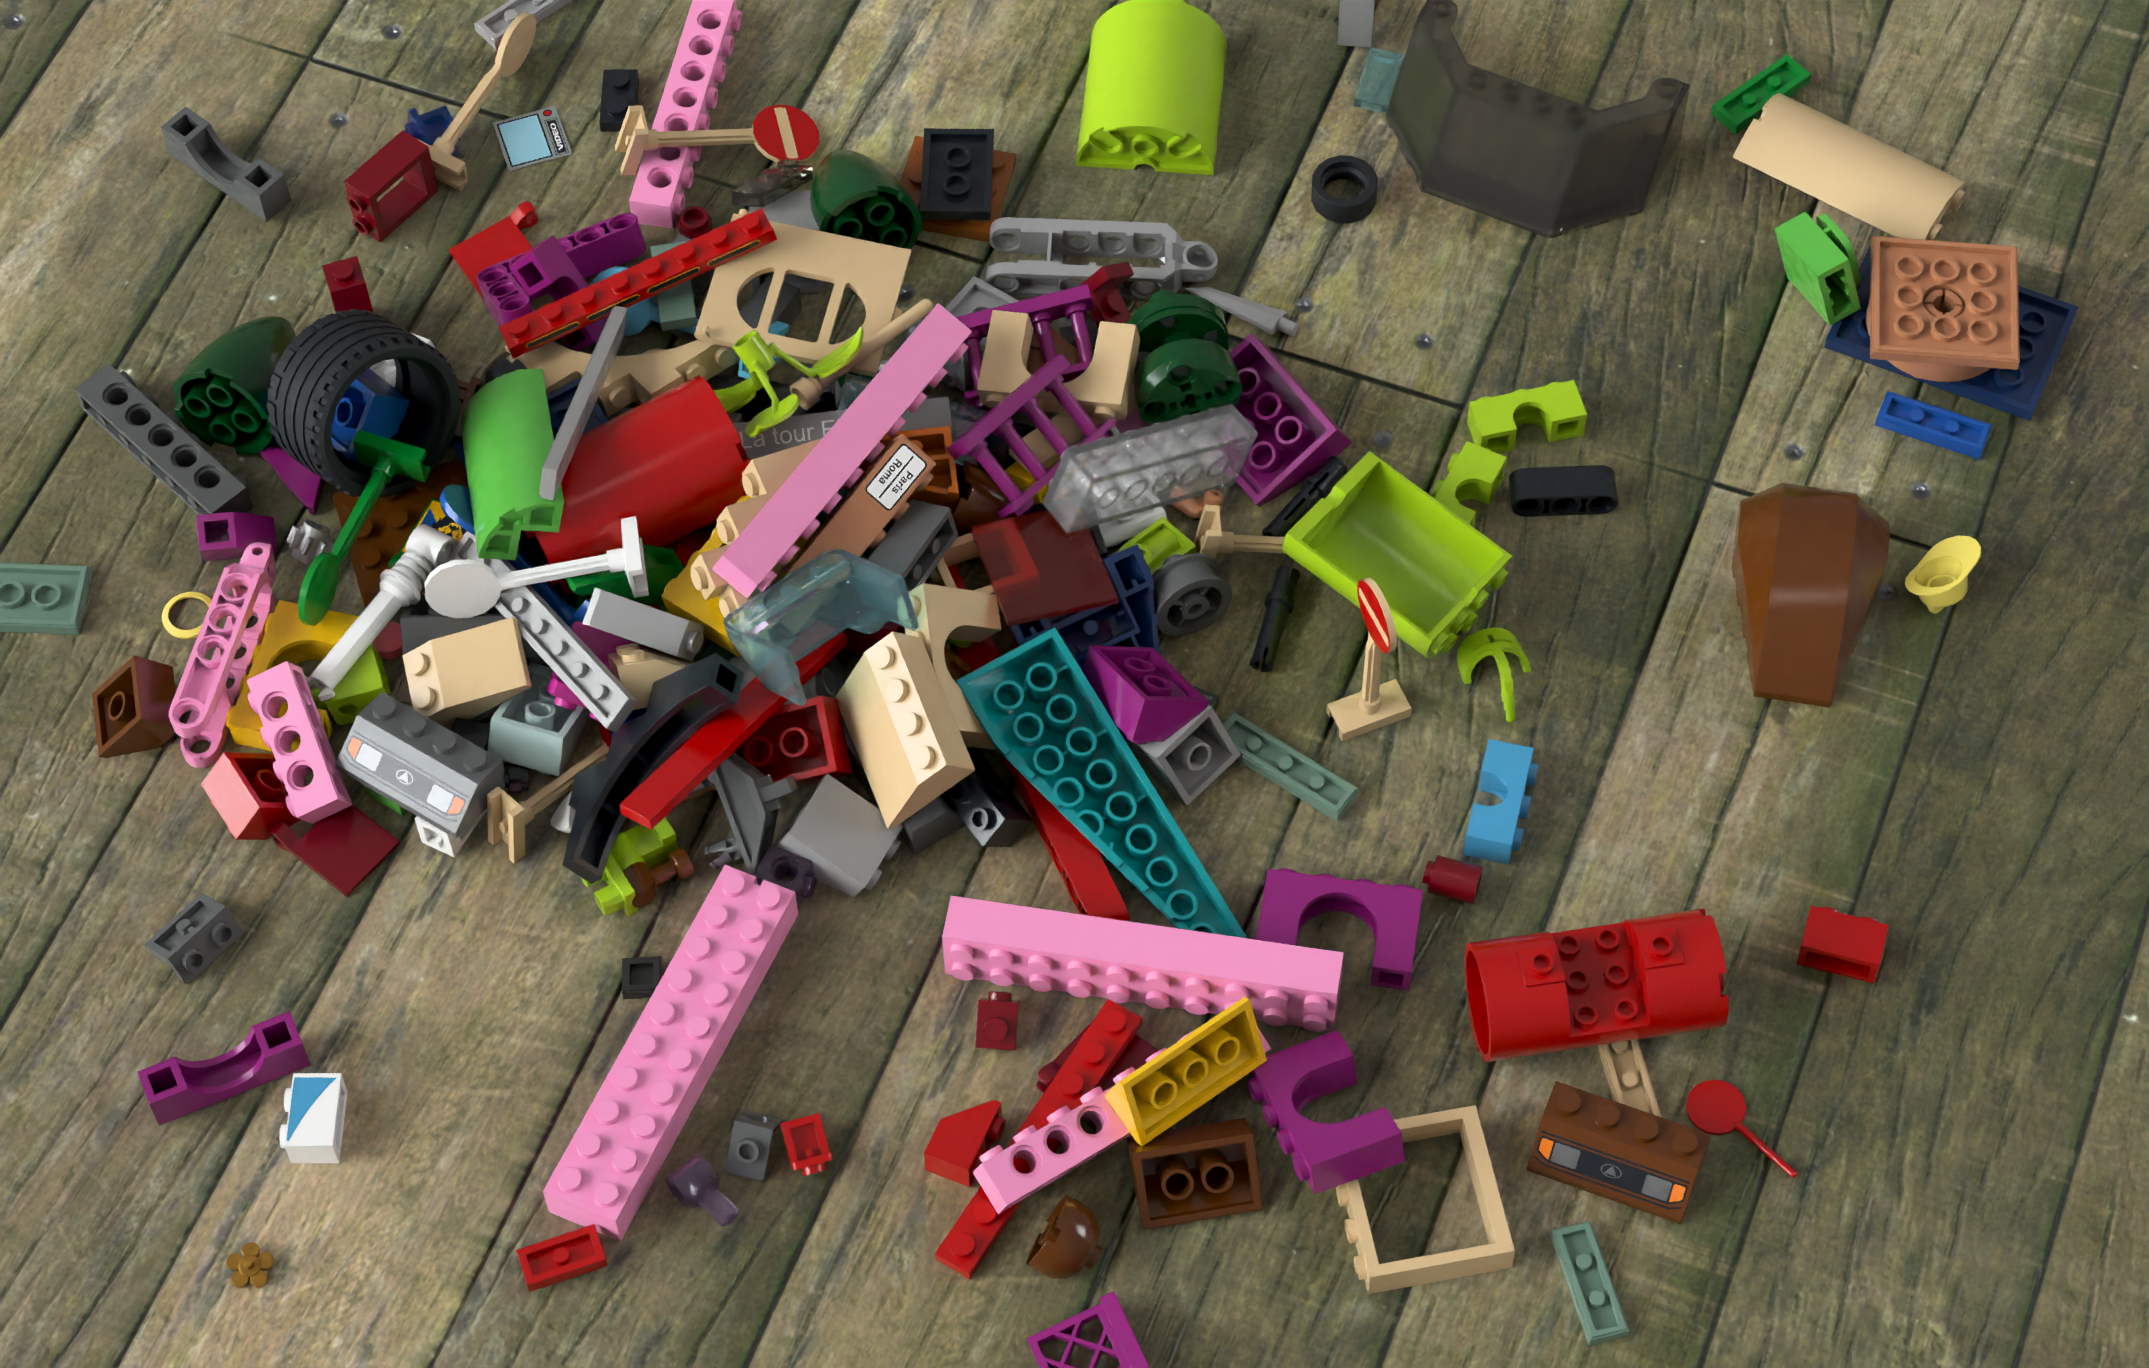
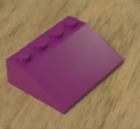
M1250 333L1229 353L1237 366L1242 384L1240 399L1231 413L1215 424L1214 430L1210 434L1199 437V439L1254 503L1260 507L1304 481L1308 476L1314 475L1330 456L1337 457L1352 441L1270 348L1253 333Z

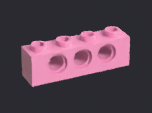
M286 661L248 679L247 683L251 691L248 694V700L254 712L259 714L263 724V727L260 728L261 736L265 744L272 748L276 759L273 762V768L276 776L285 784L288 796L285 799L291 814L298 819L313 824L351 806V799L341 772L336 769L334 753L302 668ZM285 702H288V710L280 718L279 709ZM300 736L301 744L296 751L292 752V742L296 737ZM313 770V780L305 787L304 778L309 771Z

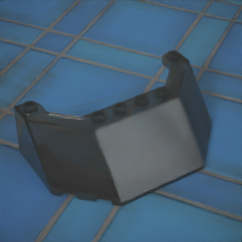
M1452 0L1426 1L1417 17L1385 116L1389 128H1393L1398 139V146L1407 164L1411 165L1416 175V182L1420 191L1549 239L1562 236L1564 230L1578 226L1586 229L1607 223L1610 217L1627 213L1628 216L1642 213L1681 140L1690 84L1673 78H1660L1651 84L1644 98L1595 110L1468 64L1451 32V28L1458 16L1457 5Z

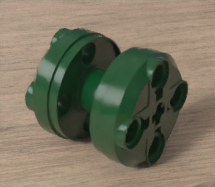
M1172 290L1158 291L1127 322V324L1136 325L1140 338L1134 372V394L1139 415L1144 422L1160 430L1165 429L1173 433H1186V435L1195 438L1204 437L1214 430L1216 423L1231 413L1237 405L1242 392V384L1237 366L1228 352L1229 335L1224 314L1220 307L1202 297L1177 294Z

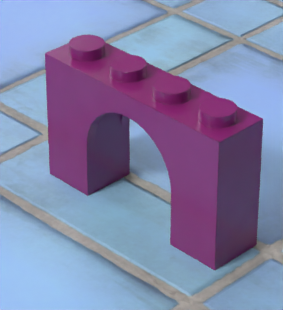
M1288 868L1278 870L1267 869L1256 940L1297 946L1302 928L1315 916L1334 911L1349 913L1365 922L1375 939L1371 985L1410 991L1423 890L1414 889L1405 884L1394 886L1376 884L1367 879H1357L1355 881L1339 879L1330 874H1302Z
M1338 1030L1267 1055V1061L1251 1071L1252 1079L1247 1080V1085L1255 1103H1262V1111L1267 1125L1270 1129L1276 1127L1278 1140L1284 1154L1291 1153L1294 1169L1299 1180H1307L1314 1194L1405 1162L1402 1133L1386 1107L1344 1122L1329 1124L1314 1122L1299 1114L1311 1101L1357 1084L1354 1055Z

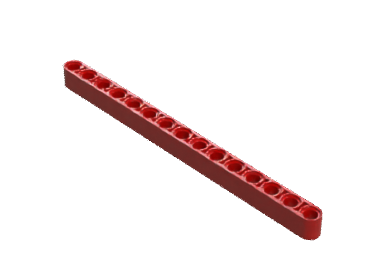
M892 518L887 523L889 530L895 523ZM956 565L948 566L956 587L968 590ZM928 578L924 583L930 584ZM991 636L980 643L971 642L968 648H959L950 643L951 648L962 660L971 666L973 671L1001 657ZM1000 753L1078 913L1081 915L1130 921L1126 905L1098 849Z

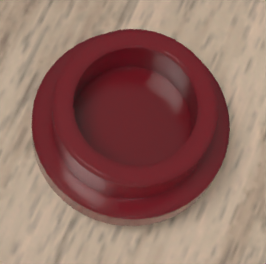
M690 206L681 212L677 220V228L681 235L694 239L711 231L712 218L702 207Z

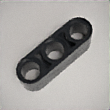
M1608 466L1521 468L1515 470L1509 476L1512 511L1518 516L1605 514L1615 510L1618 506L1615 473Z

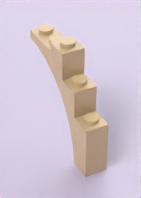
M700 340L650 354L616 356L596 402L602 412L607 417H610L638 399L645 403L698 375L701 378L704 377L707 381L740 361V357L732 347ZM550 342L514 359L510 353L508 359L511 363L518 359L527 369H543L546 394H549L569 382L582 377L592 354L570 350L557 343ZM507 345L504 346L505 351L510 353Z
M821 439L751 460L742 472V484L746 494L752 498L726 506L716 519L718 536L727 545L700 553L690 566L692 582L697 590H701L705 601L719 596L720 611L723 617L730 621L735 633V646L740 654H744L748 665L762 661L772 649L763 620L760 590L756 588L747 599L714 572L712 568Z

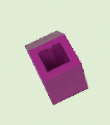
M241 512L196 515L199 552L203 562L242 558L246 548L255 542L271 544L273 553L277 554L274 517Z

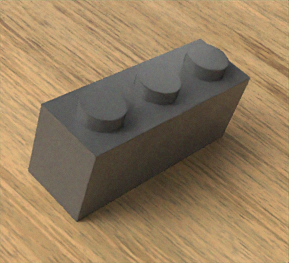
M913 499L909 502L910 506L895 521L856 575L865 603L901 611V596L927 580L958 536L949 507Z

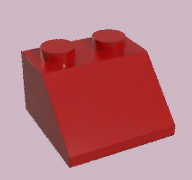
M223 752L201 784L209 796L212 805L218 810L227 824L230 833L236 840H266L274 836L271 833V829L277 823L283 822L290 827L301 821V819L294 817L287 807L285 798L288 796L285 784L275 774L273 762L276 759L274 754Z

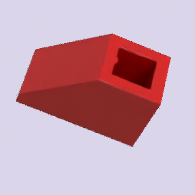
M991 1100L940 1119L924 1152L926 1171L970 1187L975 1178L973 1172L982 1163L979 1157L988 1151L992 1141L998 1142L1003 1134L1006 1120L1002 1118L1001 1102Z

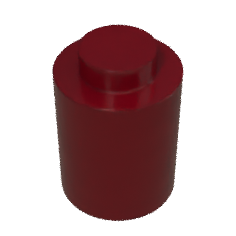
M1437 855L1435 862H1427L1422 883L1429 885L1428 893L1474 904L1481 882L1483 867Z

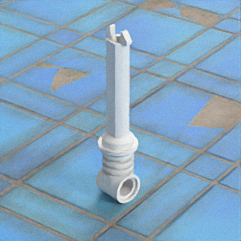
M421 524L413 530L407 541L406 552L401 556V559L391 569H385L380 574L379 593L309 678L305 676L309 689L314 685L317 689L321 690V693L318 695L320 701H325L335 696L333 689L401 607H408L410 604L416 605L420 601V592L425 587V581L430 572L441 564L453 561L449 556L458 544L455 538L426 524Z

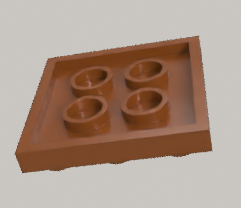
M915 136L900 182L906 188L920 212L924 137ZM994 150L991 220H922V230L989 242L991 223L999 219L1015 169L1016 154Z

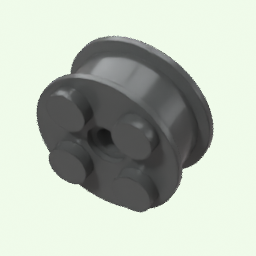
M1192 553L1183 556L1181 554H1174L1169 556L1164 561L1163 566L1152 574L1158 628L1163 633L1171 636H1184L1198 632L1214 623L1227 610L1232 600V589L1226 580L1218 577L1219 567L1214 558L1203 553Z

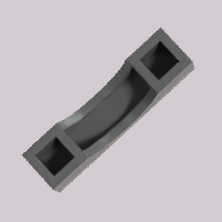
M186 106L161 127L169 155L264 221L268 222L291 202L285 175L260 157L253 163H248L239 158L221 141L208 121Z

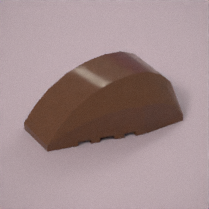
M1780 483L1740 501L1731 568L1736 582L1737 603L1741 611L1743 638L1746 640V655L1753 696L1830 707L1847 663L1857 644L1858 637L1880 590L1888 561L1890 525L1857 493Z

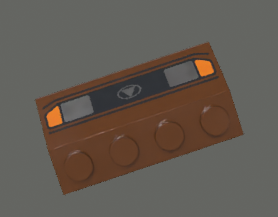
M1556 1081L1541 1119L1527 1165V1171L1682 1224L1707 1155L1711 1134Z

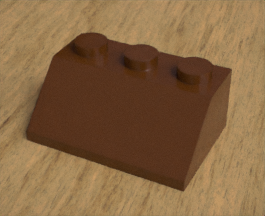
M1246 1118L1164 1131L1143 1146L1139 1145L1133 1137L1126 1138L1131 1175L1143 1230L1263 1209L1253 1132Z

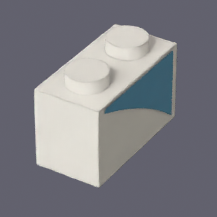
M293 1073L292 1087L286 1088L284 1094L285 1112H288L287 1124L281 1125L279 1137L280 1147L286 1149L291 1163L339 1164L348 1092L341 1073Z

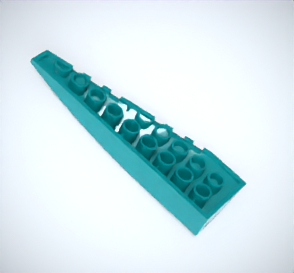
M1055 627L956 680L994 747L1178 929L1247 938Z

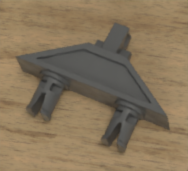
M733 752L687 797L716 785L734 836L705 847V854L724 851L722 856L710 862L709 865L713 869H717L720 866L743 858L748 873L756 876L757 881L765 879L778 809L783 807L780 798L799 789L794 776L773 782L771 774L765 776Z

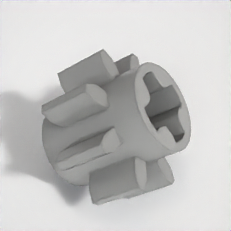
M305 520L300 528L293 525L286 542L290 543L289 547L293 548L291 556L300 562L310 565L320 553H331L334 543H332L333 539L329 538L330 529L311 520Z

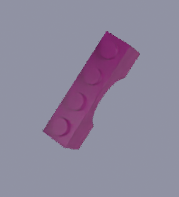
M288 1011L251 1026L247 1037L238 1046L225 1054L202 1061H186L175 1056L137 1071L149 1105L160 1126L310 1066V1062L291 1013Z

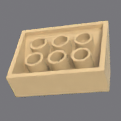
M892 631L865 651L835 698L838 700L840 711L887 829H894L975 771V768L922 638Z

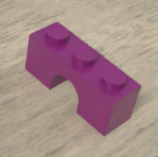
M554 235L529 249L509 266V269L529 297L538 291H544L554 301H557L589 286ZM609 316L559 338L564 347L580 351L599 339Z

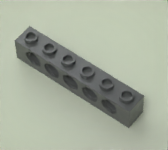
M108 363L75 388L82 410L197 515L224 512L247 513L253 508L248 494L251 489L244 478L239 474L233 476L228 471L224 461L215 453L210 455L194 433L187 434L184 432L176 417L170 412L163 413L152 395L146 391L142 394L137 389L133 379L125 371L119 373Z

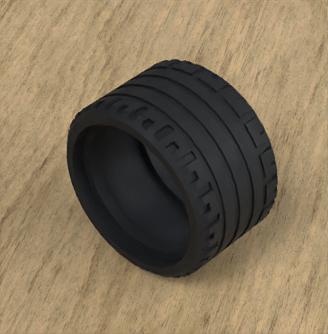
M358 309L342 310L336 314L331 313L322 319L316 320L312 325L302 330L291 341V344L285 349L280 360H278L271 377L267 400L269 412L267 416L268 421L271 423L270 429L272 434L276 436L275 440L282 447V450L339 491L357 498L361 496L372 476L371 470L373 467L360 464L358 461H350L339 451L333 449L331 432L337 406L346 390L359 375L379 362L394 359L396 366L395 389L407 397L410 402L398 433L390 439L426 449L427 455L422 463L430 467L431 471L443 458L452 442L460 416L459 409L461 407V400L459 398L460 388L457 386L458 380L456 375L453 374L451 364L447 362L444 355L384 316L368 310L360 311ZM395 474L391 482L386 483L379 498L382 497L384 499L394 494H400L404 490L415 486L419 481Z

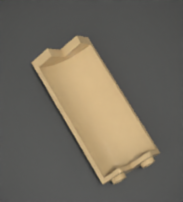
M1781 93L1775 94L1765 103L1760 119L1754 118L1733 155V158L1897 238L1937 241L1943 230V225L1939 224L1943 215H1949L1952 210L1958 211L1966 196V192L1962 191L1966 182Z

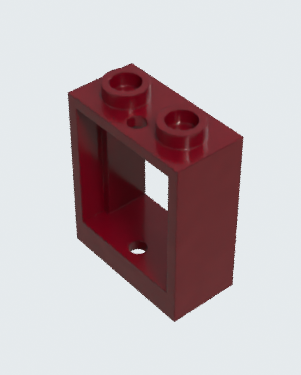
M404 130L344 181L348 195L347 202L351 207L353 215L352 222L354 227L362 235H370L378 242H382L438 192L429 147ZM403 176V180L377 202V198Z

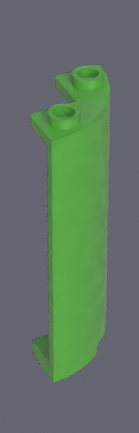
M519 369L495 378L474 394L462 414L460 426L478 558L516 560L521 530L559 532L564 505L561 484L553 501L540 498L541 495H539L542 467L554 442L543 369Z

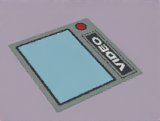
M556 106L493 122L509 171L572 154Z

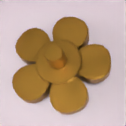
M248 1242L242 1247L244 1257L238 1253H232L228 1256L226 1260L228 1269L236 1271L231 1276V1282L235 1287L240 1289L246 1287L249 1279L255 1288H261L267 1284L268 1276L264 1271L270 1270L274 1266V1259L270 1253L264 1252L260 1254L259 1246L254 1242Z

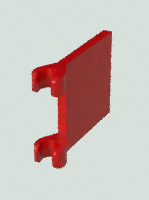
M529 201L521 203L510 216L449 249L451 256L483 301L484 299L476 278L477 274L489 266L527 252L532 248L519 230L532 227L538 223L535 207Z

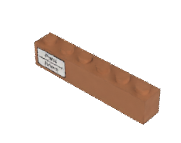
M904 434L893 437L761 597L763 618L786 638L793 637L797 633L799 635L802 634L816 620L812 614L820 605L826 607L836 597L839 589L835 586L844 575L850 578L862 565L863 561L859 557L868 547L873 550L886 535L883 528L891 518L897 521L910 506L906 500L914 490L918 493L921 492L932 480L933 475L930 471L937 463Z

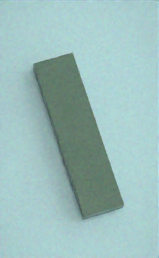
M1233 712L1223 724L1241 754L1236 759L1237 761L1338 822L1358 797V787L1237 713Z

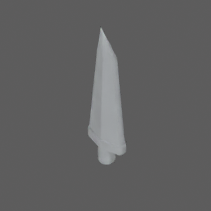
M1210 287L1185 288L1196 296L1209 300L1221 309L1264 330L1268 334L1273 335L1280 331L1294 337L1298 331L1299 323L1287 319L1288 312L1272 308Z

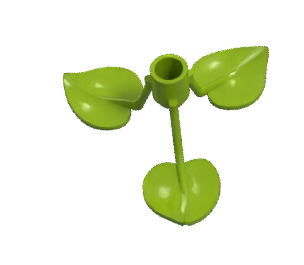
M859 327L857 333L852 338L823 357L811 368L806 367L778 349L774 342L767 345L757 330L750 331L739 338L732 348L747 367L751 377L735 386L714 390L729 415L749 403L755 397L758 390L762 387L765 388L772 401V406L757 414L745 428V433L748 437L757 436L789 418L797 410L800 402L795 394H791L779 402L776 393L769 383V376L766 373L775 364L773 360L774 354L811 378L817 375L820 378H825L843 368L855 358L861 348L864 331Z

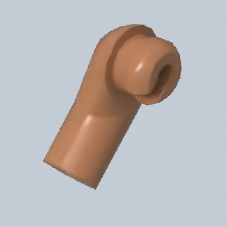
M1175 488L1169 495L1167 503L1190 518L1197 519L1201 518L1205 505H1218L1221 511L1223 509L1221 504L1224 501V496L1221 492L1211 489L1205 492L1204 498L1194 499L1182 490Z

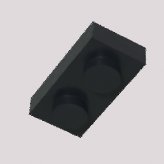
M611 69L603 71L599 120L601 132L620 131L628 106H637L638 69Z

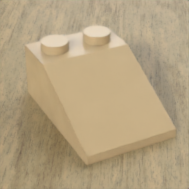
M513 617L430 640L402 656L413 709L449 730H452L456 718L471 720L532 687L518 621Z
M637 643L616 647V653L608 654L610 671L638 701L633 710L648 706L653 682L697 662L647 647L639 648Z

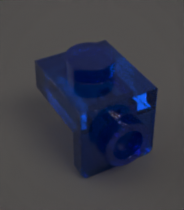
M446 106L421 115L418 114L416 108L408 110V123L404 125L407 133L416 139L432 146L434 141L443 135L453 121V118Z

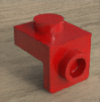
M820 1113L779 1123L791 1169H801L803 1176L826 1170L824 1162L833 1160L829 1151Z

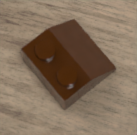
M134 655L92 693L99 757L109 758L157 749L176 734L169 718V709L177 691L173 666Z

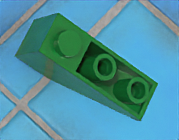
M643 544L649 589L648 596L634 598L625 570L613 573L610 570L565 579L570 589L581 596L592 595L594 589L598 588L647 606L658 605L666 607L661 595L664 593L668 582L673 578H677L684 567L673 549Z

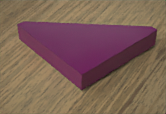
M265 447L260 451L262 459L268 462L293 495H296L305 505L308 512L316 514L324 480L291 458L282 448Z

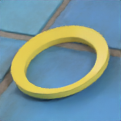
M185 592L173 597L166 604L162 612V622L167 632L172 636L180 639H193L198 637L202 625L191 630L178 629L169 621L170 610L177 602L186 598L200 599L208 607L212 599L200 592Z

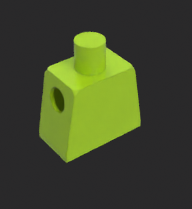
M373 642L333 689L335 692L333 698L320 701L318 695L321 693V690L317 688L311 690L316 708L322 710L328 708L339 725L353 723L356 716L381 692L393 697L384 662Z

